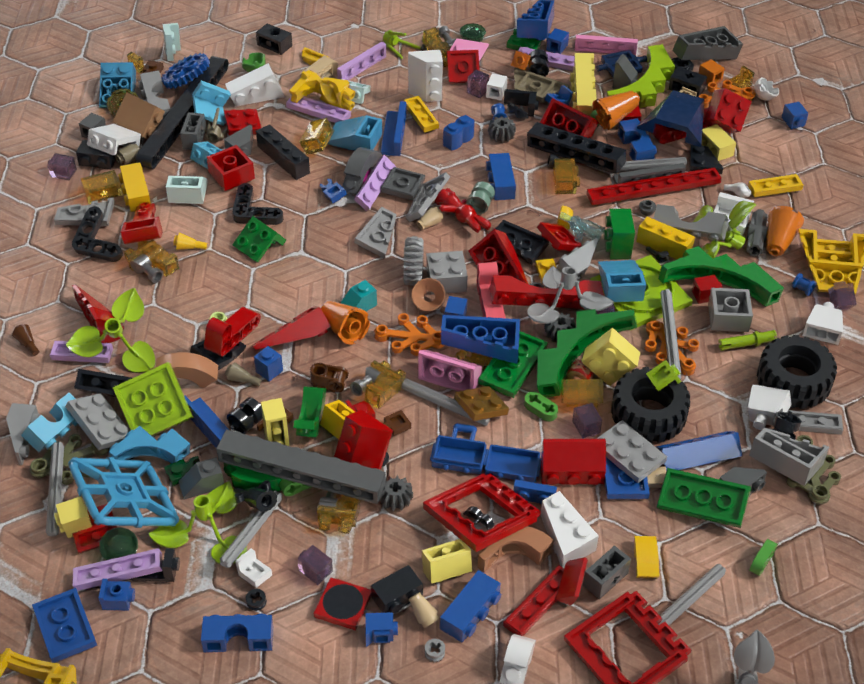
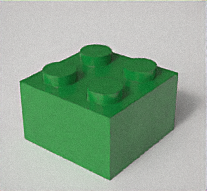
M609 209V216L605 217L607 229L603 231V238L607 240L605 251L609 253L610 260L631 259L635 237L631 209Z

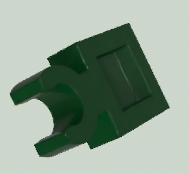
M198 456L192 457L187 463L182 459L164 467L172 486L178 485V481L197 462H200Z

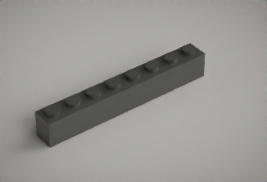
M226 429L217 447L219 462L378 504L386 485V472L377 468L361 466L358 463L346 462L336 457L331 458L317 452H309L298 447H290L279 442L264 440L257 436L245 435L238 431Z

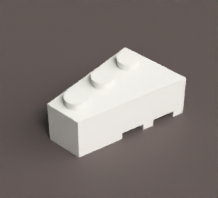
M269 63L225 84L227 90L230 91V97L235 106L285 97Z
M560 491L542 500L541 518L548 536L554 539L553 549L557 554L560 566L564 568L567 561L586 557L596 551L598 534Z

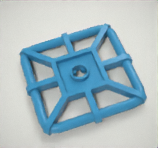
M74 457L68 462L70 472L78 487L77 493L79 496H82L90 516L95 520V524L142 528V526H175L179 522V516L168 497L169 492L162 485L149 461L114 459V457H107L106 459ZM95 467H105L110 472H102ZM119 468H136L138 470L135 473H121ZM81 472L97 480L99 484H86ZM147 473L153 486H144L140 477ZM91 494L105 495L108 504L100 513ZM150 496H156L160 499L163 506L151 500ZM113 508H128L132 517H107V515ZM139 508H146L160 517H143Z

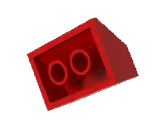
M552 98L540 123L591 138L599 121Z
M362 409L347 415L334 457L346 462L358 463L361 466L381 470L393 430Z
M543 439L540 468L542 484H604L606 474V439Z

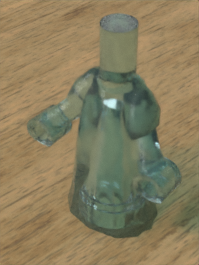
M561 212L559 216L560 219L570 224L575 234V241L581 242L583 236L591 241L597 238L599 242L605 230V227L590 220L581 219L579 216H570L564 212Z

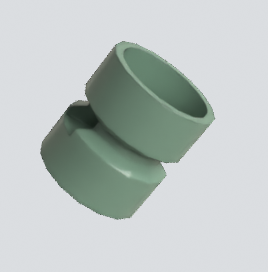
M484 181L477 182L467 199V204L471 205L477 214H484L495 195L494 187Z

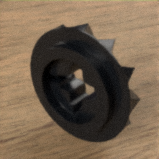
M678 57L671 59L675 65L674 71L677 67L692 71L694 68L691 60H681Z

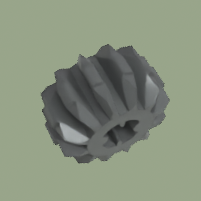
M502 116L490 120L488 127L490 139L503 143V141L509 142L510 139L514 138L516 127L513 120H509L508 117L503 118Z
M561 312L555 322L545 324L546 337L551 338L553 342L557 340V331L576 328L575 318H570V314L563 315Z
M397 475L396 478L392 479L389 476L379 500L380 504H383L385 509L391 507L393 512L396 508L402 511L404 506H409L410 500L413 498L411 483H407L406 477L399 479Z

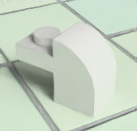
M516 634L511 636L499 683L524 684L536 640Z

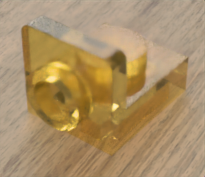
M742 66L740 73L729 80L734 86L740 88L752 86L755 73Z

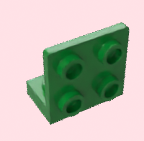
M252 216L234 241L233 246L254 261L259 262L272 243L276 244L278 242L283 246L286 239Z

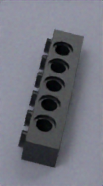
M538 122L527 132V146L607 172L617 174L626 163V149Z

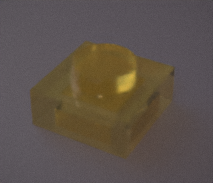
M133 52L128 53V62H133L137 72H143V58Z

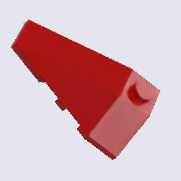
M493 229L468 250L476 265L478 263L497 262L498 275L512 276L528 284L515 249L506 233Z
M76 284L72 285L79 307L90 326L99 330L101 337L103 330H105V322L110 318H114L112 311ZM107 334L101 343H112L121 338H112Z
M313 306L293 318L294 322L282 325L276 333L268 334L251 346L256 350L316 335L320 337L328 332L327 329L331 325L321 308Z

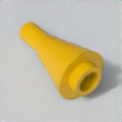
M180 232L178 235H175L173 242L176 250L195 248L206 250L208 244L196 241V239Z

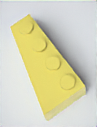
M575 53L573 73H570L571 91H573L572 108L591 116L593 112L592 103L597 99L594 77L595 64H593L594 53Z

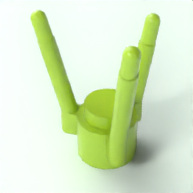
M388 30L383 35V42L386 44V47L400 59H403V56L392 47L397 45L398 42L420 50V46L397 37V35L406 36V33Z

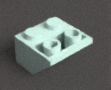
M168 176L166 184L168 203L203 204L208 179L196 176Z

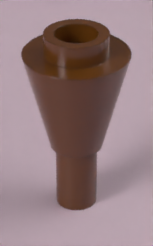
M21 324L16 326L12 336L27 347L33 356L38 355L40 351L34 344L29 325Z

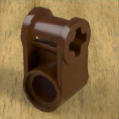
M314 363L310 367V383L313 387L326 388V390L333 392H342L344 390V382L349 376L346 368L324 363Z

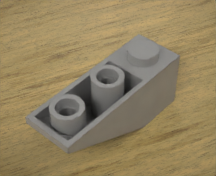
M598 239L588 240L580 248L576 247L569 255H563L559 259V265L556 269L562 272L564 267H573L577 270L576 280L581 279L590 265Z
M12 403L6 420L18 463L23 465L25 457L29 455L30 444L21 435L27 426L41 416V414L38 413L36 405Z

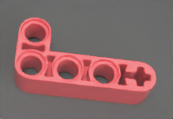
M497 262L478 263L476 282L483 317L506 318L503 305L492 304L489 290L493 275H498Z

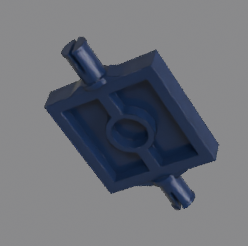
M630 50L602 55L601 62L603 64L596 65L597 72L606 70L614 78L615 63L624 54L638 73H642L643 67L640 63L647 62V56L637 57Z

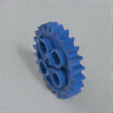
M195 53L193 56L189 55L184 57L183 60H179L178 63H174L162 75L161 79L164 86L170 89L174 87L175 89L178 86L186 85L189 81L192 82L194 78H198L200 74H203L202 71L207 70L206 68L209 67L208 57L204 53Z

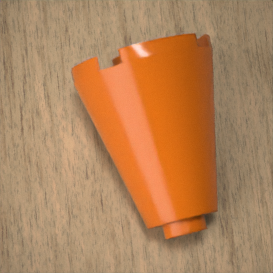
M628 91L596 99L592 103L593 111H597L598 115L595 117L602 128L610 130L639 105L640 97L636 92Z
M776 206L769 212L766 249L772 256L783 255L798 234V229L802 228L804 217L799 211L796 213L791 207Z
M327 301L321 307L323 314L331 325L330 328L342 342L355 344L354 341L363 339L368 332L370 326L369 315L363 309L333 301Z

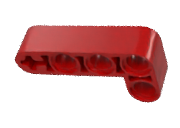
M241 307L226 321L212 317L206 326L204 348L220 356L226 355L258 326L261 315L246 307Z

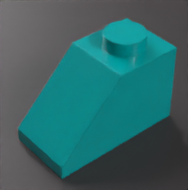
M364 280L349 289L341 304L361 308L367 312L377 306V290L368 281Z

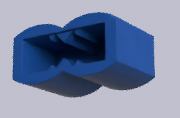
M464 115L459 117L454 123L445 126L443 129V146L452 151L461 147L463 143L470 141L474 137L475 120Z

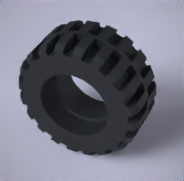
M786 335L766 345L757 369V381L759 386L790 390V408L799 407V409H806L807 406L811 408L822 403L829 396L837 374V363L834 361L835 358L832 353H828V348L821 346L820 342L812 341L806 336L802 338L799 335H793L792 337ZM784 368H797L803 370L809 376H797L786 371Z
M643 367L640 370L639 368L633 369L631 373L627 372L617 381L614 388L611 405L613 421L619 423L623 420L650 443H653V441L660 443L664 442L665 439L670 440L674 438L685 427L691 401L686 385L683 382L678 384L674 380L658 391L646 375L652 369H649V367ZM653 400L662 404L665 408L650 410L640 406L636 401Z

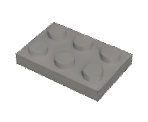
M101 393L69 400L65 406L98 450L112 447L115 443H120L130 431Z
M623 420L597 438L606 439V457L637 483L663 465L667 460V456Z

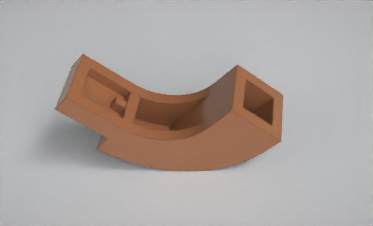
M178 352L166 354L156 359V367L169 362L176 378L191 380L202 388L215 382L218 377V365L198 354Z
M527 526L480 550L478 554V568L486 572L500 557L511 553L525 555L540 565L553 552L554 539L538 529Z

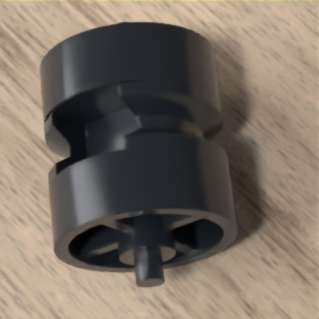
M540 49L533 50L529 54L531 57L528 63V71L546 77L549 73L548 54Z
M247 397L239 404V407H236L227 415V421L231 429L242 434H246L263 419L261 403L252 397Z
M788 411V413L776 412L772 423L775 428L771 430L788 434L791 439L795 440L796 435L794 432L799 430L802 421L793 415L791 411Z

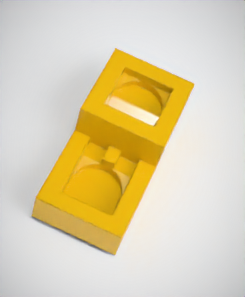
M634 536L636 578H659L656 536Z

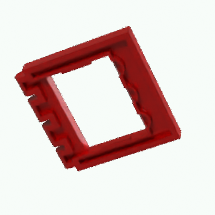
M481 474L423 502V509L475 552L537 522V518L541 514L540 510L531 503H528L527 500L515 493L507 485L501 483L492 474ZM481 490L512 514L514 518H509L484 532L483 530L476 529L471 520L461 517V512L456 508H450L448 505Z
M627 591L564 635L565 642L602 684H657L688 661V655L692 651L681 638L674 642L678 635L666 622L658 625L662 621V617L650 605L644 608L648 602L638 591L632 594ZM623 611L628 614L667 657L663 662H658L643 673L642 677L634 683H631L620 672V669L606 656L605 652L590 636Z

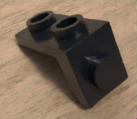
M505 89L504 104L513 103L515 105L528 106V116L534 117L535 110L538 111L539 101H536L537 92Z
M175 548L165 549L161 572L131 578V580L174 582L176 571H179L180 558L176 557Z

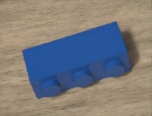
M509 153L489 154V161H486V171H489L488 182H491L490 184L495 190L494 200L515 199L516 184Z
M478 570L440 617V630L463 643L467 636L471 637L476 630L478 622L480 620L483 621L487 617L492 604L496 605L502 595L500 593L501 583Z

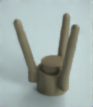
M219 108L216 109L212 126L211 121L207 120L205 138L213 143L218 142L219 139L223 140L228 132L227 128L221 132V128L216 125Z

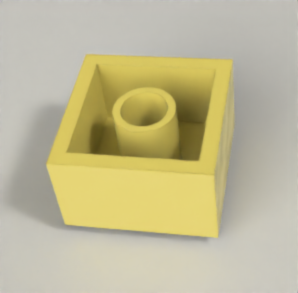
M611 328L585 348L582 363L607 385L611 386L622 378L624 374L638 366L640 352L616 330Z

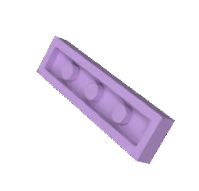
M380 42L337 68V79L350 80L386 57V44Z
M520 47L518 51L529 55L535 49ZM546 52L548 54L549 67L573 71L574 56Z
M290 97L286 102V108L334 123L351 117V111L307 97H303L297 103L292 102Z
M385 155L379 158L354 198L365 211L371 208L381 192V186L393 167H396Z
M157 548L73 568V588L79 591L101 586L103 578L108 581H122L161 572L162 552Z

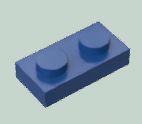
M515 479L513 491L529 502L542 504V500L556 493L557 487Z

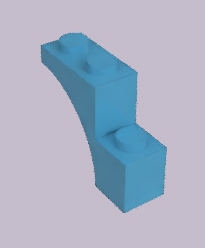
M139 426L135 430L129 431L120 443H115L110 448L109 457L127 460L138 456H153L164 459L172 464L190 454V443L173 428L169 432L163 433L156 440Z

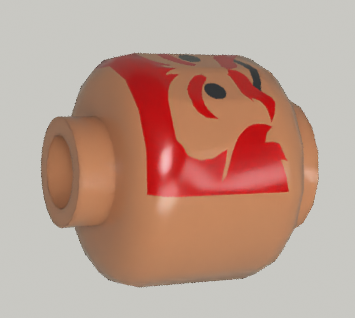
M577 359L570 366L567 372V379L573 386L584 388L590 384L595 373L582 363V359Z

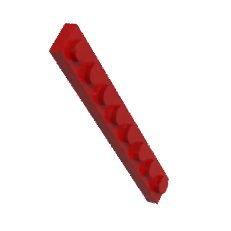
M709 168L587 189L586 195L591 205H599L720 184L722 178L716 168Z

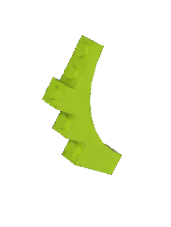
M663 44L648 46L647 63L649 68L638 81L620 89L607 91L606 97L633 91L640 97V108L655 106L657 93L664 92L666 80H670L675 69V65Z

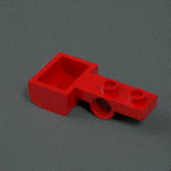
M144 202L139 204L133 221L123 223L121 236L124 244L162 237L163 230L159 216L155 217V203Z

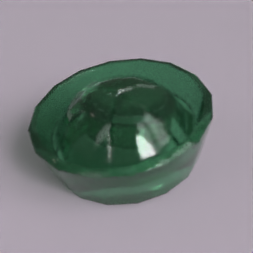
M470 23L460 28V34L463 40L481 42L486 34V29L482 25Z
M123 527L107 531L99 543V551L106 560L136 554L138 549V540L135 534Z

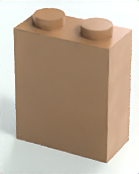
M126 93L112 122L140 133L141 137L149 139L163 119L165 111L134 95Z

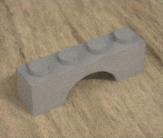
M153 71L140 74L141 80L138 83L142 99L164 110V119L170 111L168 99L157 97L164 93L160 72Z
M657 204L653 218L695 236L697 239L705 237L711 241L725 240L730 221L726 214L708 212L704 218L697 222H685L679 219L678 211L674 206Z

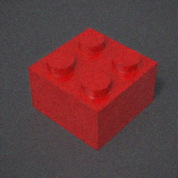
M726 88L714 90L704 121L712 125L717 124L730 134L741 132L752 101Z
M237 145L206 157L209 174L224 191L255 179L253 162Z

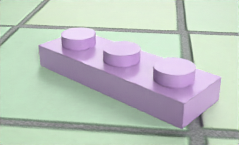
M54 341L50 353L51 360L109 363L113 346L111 343H102L103 350L98 355L82 357L68 349L66 346L68 341Z

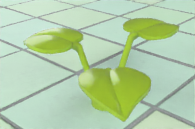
M748 201L737 203L729 215L731 221L728 224L732 231L728 230L726 232L725 242L712 241L711 244H705L702 249L710 257L715 258L719 251V245L729 248L732 246L737 250L742 248L745 243V237L740 235L736 227L756 204ZM709 205L703 206L693 222L701 220L708 212H713V208Z
M135 288L127 290L115 300L112 305V315L114 318H110L105 322V330H103L101 337L97 328L84 326L78 329L66 343L68 349L82 357H94L102 352L103 345L101 341L105 339L107 334L112 338L120 337L129 349L122 356L126 369L131 372L141 373L147 372L155 366V355L148 343L137 341L131 347L122 334L123 328L121 323H124L125 320L136 322L144 314L143 301Z
M230 481L218 486L207 495H200L194 499L195 510L191 511L188 527L184 521L179 520L175 526H159L149 532L150 538L164 548H177L188 542L189 537L187 533L192 530L195 516L201 521L210 520L219 544L213 546L211 556L215 562L220 564V558L237 537L232 535L223 541L213 519L215 511L219 514H225L232 511L238 504L236 503L235 492ZM247 546L244 548V550L241 552V554L237 557V559H238L242 554H244L245 552H247Z

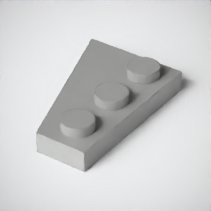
M447 172L421 185L406 215V219L409 222L416 219L419 220L425 214L449 180L450 176Z

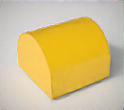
M562 205L557 224L564 225L569 230L572 225L573 210Z

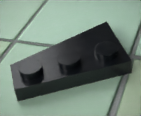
M502 220L495 228L506 233L515 252L530 265L536 261L549 245V240L541 235L506 220Z

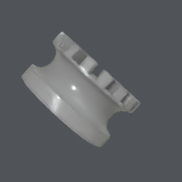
M440 639L428 640L425 644V657H427V660H430V662L434 661V663L442 660L445 656V644ZM431 647L439 648V653L435 651L431 653Z

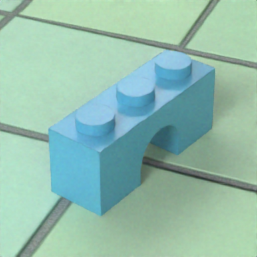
M67 393L55 403L49 412L56 422H50L41 415L27 426L21 436L38 452H41L44 448L50 449L52 444L57 442L55 439L58 436L64 437L70 431L69 427L72 424L74 426L78 425L77 421L65 407L69 400L76 398Z

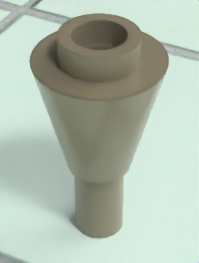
M236 362L232 365L229 364L225 372L227 380L248 382L258 387L262 382V379L252 376Z

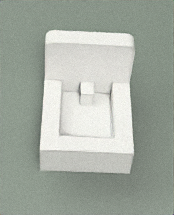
M252 548L236 560L238 575L255 588L272 576V570L256 558L255 550Z

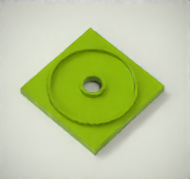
M652 255L635 261L643 271L647 290L645 291L644 300L614 302L610 308L614 312L634 309L638 328L650 321L663 317L660 295L662 290L669 289L672 293L674 313L692 306L693 300L675 280L662 283L658 279L662 266ZM597 275L590 278V280L601 281V276Z

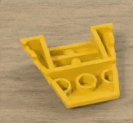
M798 229L814 281L817 282L818 292L856 295L864 265V234L853 233L849 242L817 239V230Z

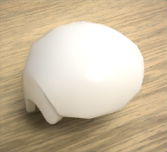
M762 77L754 84V91L757 97L764 101H770L779 95V88H773V81H767Z

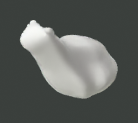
M743 182L729 185L724 184V191H733L741 198H747L752 193Z

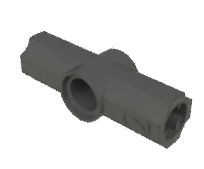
M761 209L752 212L751 223L747 233L746 252L750 256L755 257L762 254L768 226H766L768 214Z

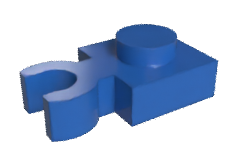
M329 178L327 179V185L320 184L325 197L333 204L347 195L345 189L337 182L333 184Z

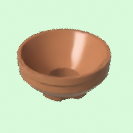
M421 279L412 289V301L422 311H436L444 303L445 289L436 279ZM427 292L435 294V299L432 302L424 300Z

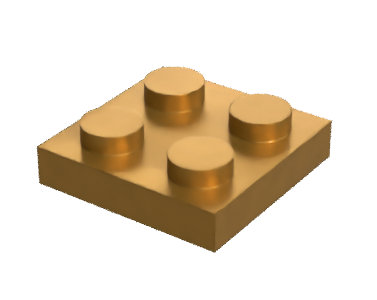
M490 386L455 392L454 399L473 421L508 415L509 407Z

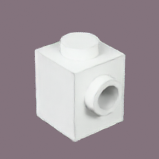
M491 75L487 83L486 98L502 101L504 91L507 89V76Z

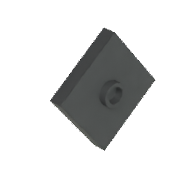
M393 167L381 186V192L413 201L425 181V175Z

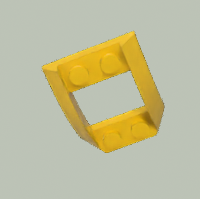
M6 648L0 654V677L7 667L21 674L43 680V684H77L76 667L74 665L66 667L61 666L59 663L33 659L13 652L10 648Z

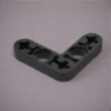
M244 183L238 186L232 211L233 220L236 223L247 224L251 217L256 214H261L262 216L255 218L267 225H278L283 222V211L280 208L251 207L254 196L251 184Z
M90 207L86 211L74 236L72 247L76 253L111 262L119 261L123 256V252L118 244L95 239L104 215L99 207ZM87 227H92L91 232L84 233ZM102 246L100 251L93 252L94 247Z

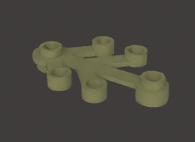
M73 434L69 437V442L64 448L63 467L69 468L68 462L74 457L84 458L93 454L102 456L108 452L109 448L98 450L91 443V447L72 453L74 448L82 445L80 435ZM51 448L47 450L42 458L32 461L29 470L33 477L42 478L46 475L50 476ZM68 470L63 471L62 484H71L74 481L71 472ZM81 472V474H82L83 477H86V478L90 477V476L86 475L85 473Z
M798 436V441L803 442V439L809 440V444L813 445V440L809 436ZM826 455L824 464L810 479L811 484L807 483L803 486L796 481H792L789 477L786 483L790 487L798 486L808 492L813 502L825 504L831 496L829 490L833 485L839 484L841 475L836 471H831L828 474L827 480L823 484L820 483V477L827 469L833 468L835 464V458L832 455Z

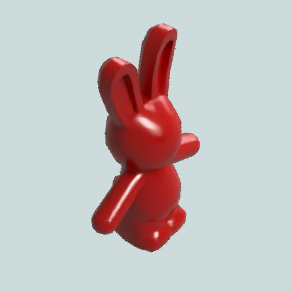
M450 188L442 189L438 193L435 203L440 205L439 210L441 212L455 213L459 222L468 223L477 233H479L481 227L487 230L491 228V223L487 219L478 215L475 209L467 204L466 199L460 201L456 193L451 191Z

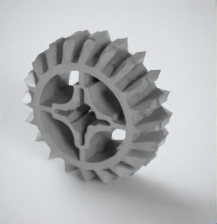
M417 236L405 239L403 278L405 285L414 286L423 278L424 240Z

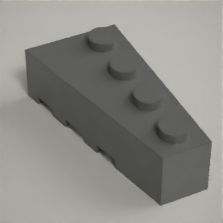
M725 26L679 35L672 51L681 60L737 59L743 43Z

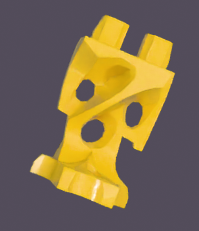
M311 70L303 71L301 78L289 90V93L292 94L291 101L294 103L299 102L304 96L307 97L309 94L316 92L321 94L320 99L326 104L349 111L355 106V102L351 101L355 96V91L349 88L348 80L326 77L322 79Z

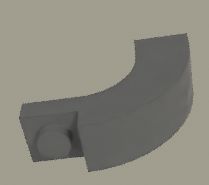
M359 147L353 152L344 170L346 176L342 187L346 193L357 195L368 169L374 168L382 153Z

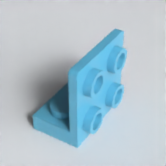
M201 80L192 93L194 112L204 114L206 120L213 122L216 109L219 108L216 124L224 126L226 122L223 106L231 96L230 91Z

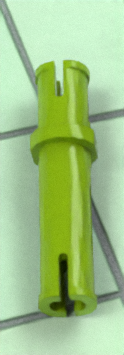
M775 330L766 332L755 331L748 335L719 339L718 343H721L719 344V349L724 351L751 345L761 346L763 343H769L777 339L775 337L777 333Z

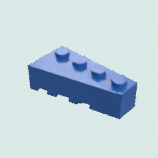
M538 0L531 9L527 10V14L524 13L522 18L517 19V38L548 39L554 19V0Z
M442 315L441 344L518 364L520 319Z

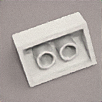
M441 51L408 52V93L413 96H419L425 102L442 101L443 60Z

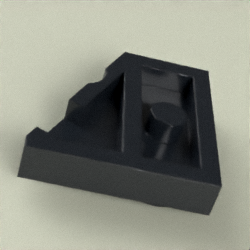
M691 145L690 171L716 168L719 174L723 173V166L708 146L701 145L699 147Z

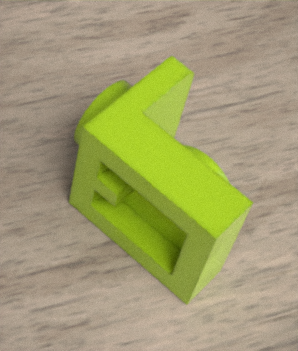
M666 360L646 373L658 391L674 380L678 384L681 382L678 377L681 374L674 364L670 366Z

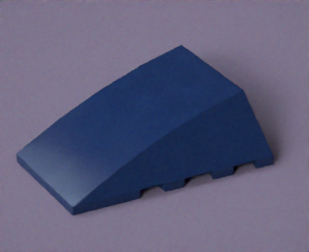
M673 90L637 126V129L653 133L657 124L687 132L685 143L701 147L705 99Z

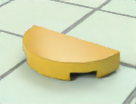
M306 47L302 50V59L309 65L326 56Z

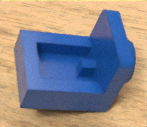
M562 85L558 94H546L545 100L550 103L552 98L569 106L573 91Z

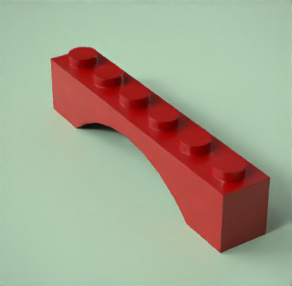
M493 275L489 287L492 304L531 306L535 303H544L549 307L553 305L559 289L529 285L512 276ZM582 280L579 282L582 295L586 291H591L605 296L601 281ZM575 286L570 290L562 289L556 308L584 309L579 304L581 299L578 298Z

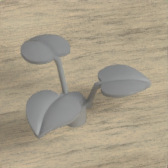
M552 266L545 273L542 284L545 288L549 289L559 288L553 305L549 307L544 303L532 304L527 310V315L538 323L548 324L555 322L559 318V312L553 309L556 307L562 289L570 290L574 286L576 287L578 298L581 299L579 304L586 310L596 309V311H601L612 306L614 301L591 291H586L582 295L579 281L576 280L577 270L575 268L564 267L562 272Z
M755 630L735 648L734 661L739 667V679L735 680V684H759L757 672L767 673L774 666L775 656L772 646L759 630Z

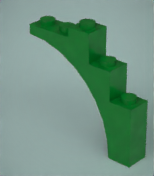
M699 246L687 249L683 254V258L662 265L658 278L662 283L673 280L715 275L722 284L735 289H749L750 296L765 307L779 302L784 290L782 285L755 262L740 266L727 254L712 258Z
M596 309L577 311L576 328L557 331V348L538 350L537 387L539 393L544 397L560 396L563 380L572 363L587 346L611 328L617 332L637 328L634 309L597 314Z

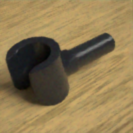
M649 246L646 247L647 251L654 254L658 263L668 261L665 256H668L669 253L666 250L658 252Z

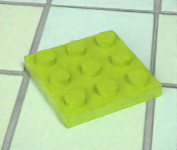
M169 362L113 387L130 430H135L141 426L151 436H155L193 418Z

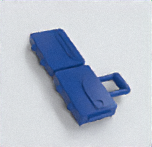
M456 423L453 426L451 437L439 435L433 444L430 461L431 466L434 468L481 474L483 465H486V475L492 474L498 478L517 479L533 483L536 482L540 474V452L499 445H490L488 450L485 442L474 440L477 428L472 425ZM457 432L471 433L470 439L456 438Z

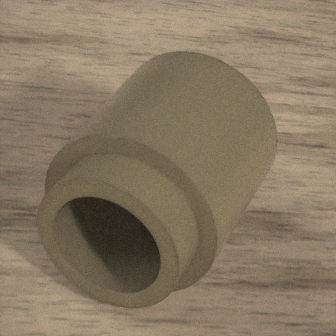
M129 144L117 150L115 159L118 164L128 165L136 160V155L140 148L137 144Z

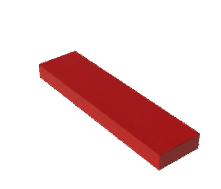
M558 565L503 621V626L513 634L524 636L557 601L556 597L564 568Z

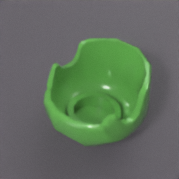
M259 52L250 53L247 60L243 58L242 68L247 72L266 65L265 54Z

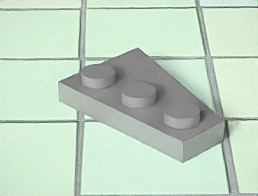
M114 197L108 198V201L98 203V200L92 201L90 205L85 206L75 204L59 207L54 218L55 225H80L86 211L90 207L97 206L104 215L101 226H108L115 203Z
M381 207L355 237L354 243L385 259L397 214Z

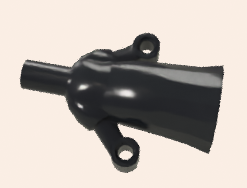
M269 480L263 481L258 487L247 489L235 487L233 489L236 503L245 501L250 507L256 508L261 512L271 510L277 503L276 492L269 490L271 489Z

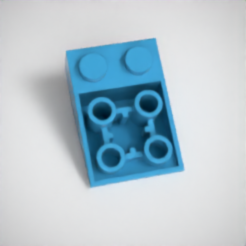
M133 62L101 63L99 108H109L111 99L119 93L126 92L134 95L136 69Z
M365 115L338 121L328 134L324 144L354 151L359 147L373 150L382 136V119Z
M634 260L598 262L605 297L614 302L644 300L646 282L643 271Z

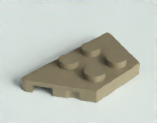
M516 67L514 68V90L537 92L536 101L541 103L546 102V94H558L562 85L570 89L568 84Z

